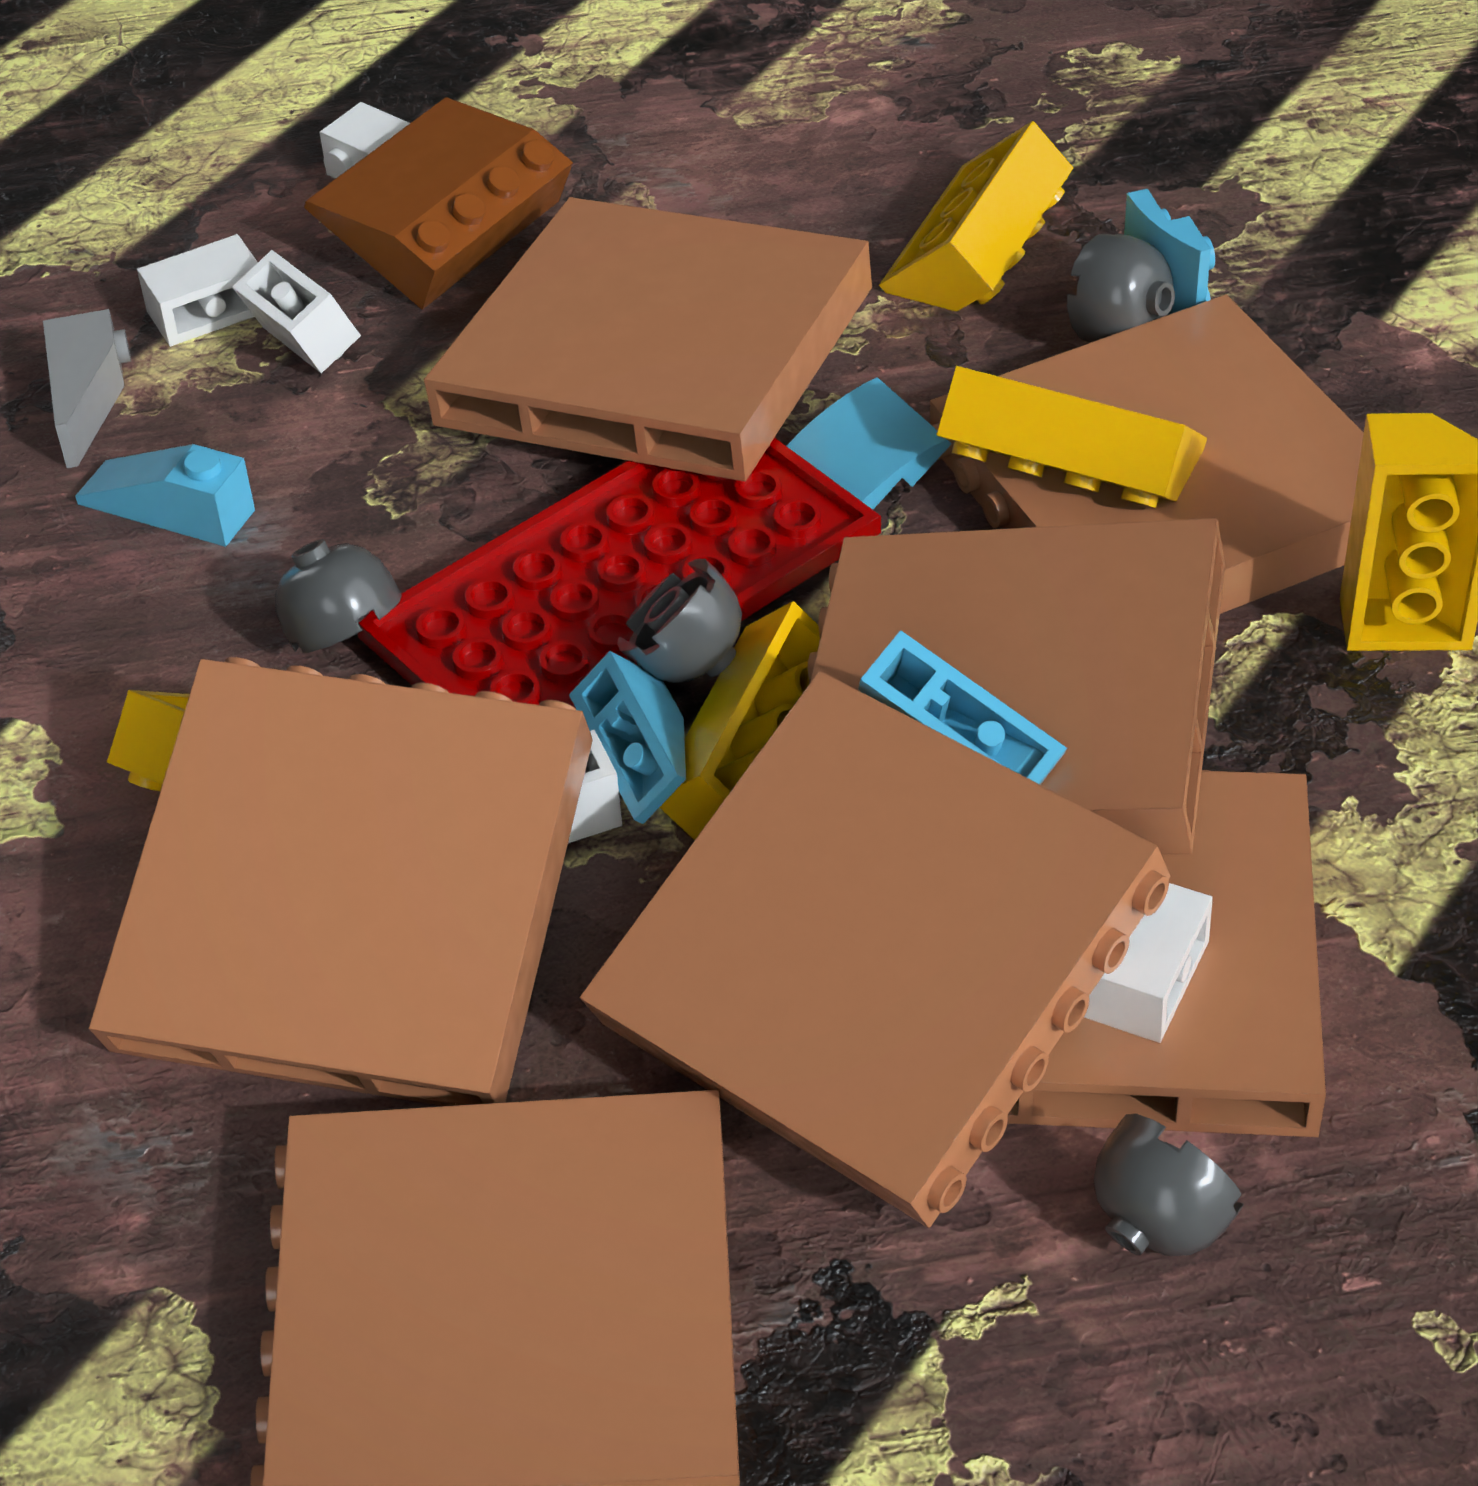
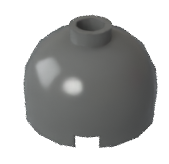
M1098 234L1084 245L1074 262L1071 276L1079 277L1077 296L1067 294V309L1072 328L1078 337L1086 342H1094L1167 316L1173 307L1175 291L1169 264L1161 252L1153 245L1141 239L1125 234Z
M319 539L301 547L292 554L291 557L295 565L283 574L275 592V612L281 629L292 649L296 652L300 647L303 653H309L334 645L362 631L358 623L372 610L375 612L378 620H380L400 602L402 594L382 561L367 549L349 543L328 547L324 539Z
M695 559L687 563L695 572L683 580L672 573L661 581L644 598L626 622V625L634 632L629 642L619 636L617 642L619 650L631 662L637 664L654 678L668 683L690 682L703 676L705 673L710 677H714L726 669L736 655V650L732 646L739 635L742 618L738 598L725 578L706 559Z
M1135 1113L1126 1114L1107 1138L1097 1157L1093 1185L1097 1202L1111 1219L1105 1227L1106 1232L1126 1250L1139 1256L1142 1255L1147 1247L1164 1256L1192 1255L1209 1247L1226 1231L1243 1208L1244 1204L1237 1202L1242 1195L1239 1188L1215 1162L1196 1146L1186 1140L1179 1149L1172 1144L1159 1140L1158 1137L1165 1130L1166 1126Z

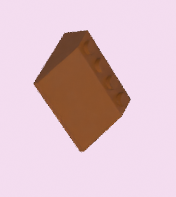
M445 97L306 200L304 208L423 310L558 203L573 162L535 129Z

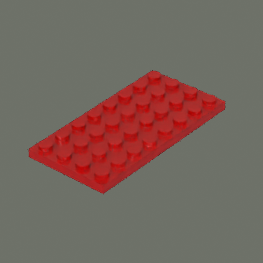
M775 437L746 482L626 461L401 593L400 602L380 620H378L373 610L370 611L358 623L362 631L357 634L362 642L411 685L430 683L444 688L449 693L475 696L478 692L489 691L502 694L513 702L539 705L540 702L545 700H556L567 703L575 708L569 694L609 651L629 660L619 650L617 645L619 636L629 642L634 633L626 625V622L644 598L670 574L674 573L683 580L688 575L694 573L695 571L687 563L695 559H706L725 578L738 598L742 611V621L838 561L844 537L877 536L881 534V515Z

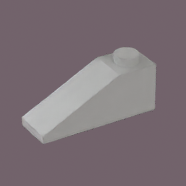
M109 309L43 320L54 421L66 468L79 466L125 386L122 363L131 362L125 329L114 331Z

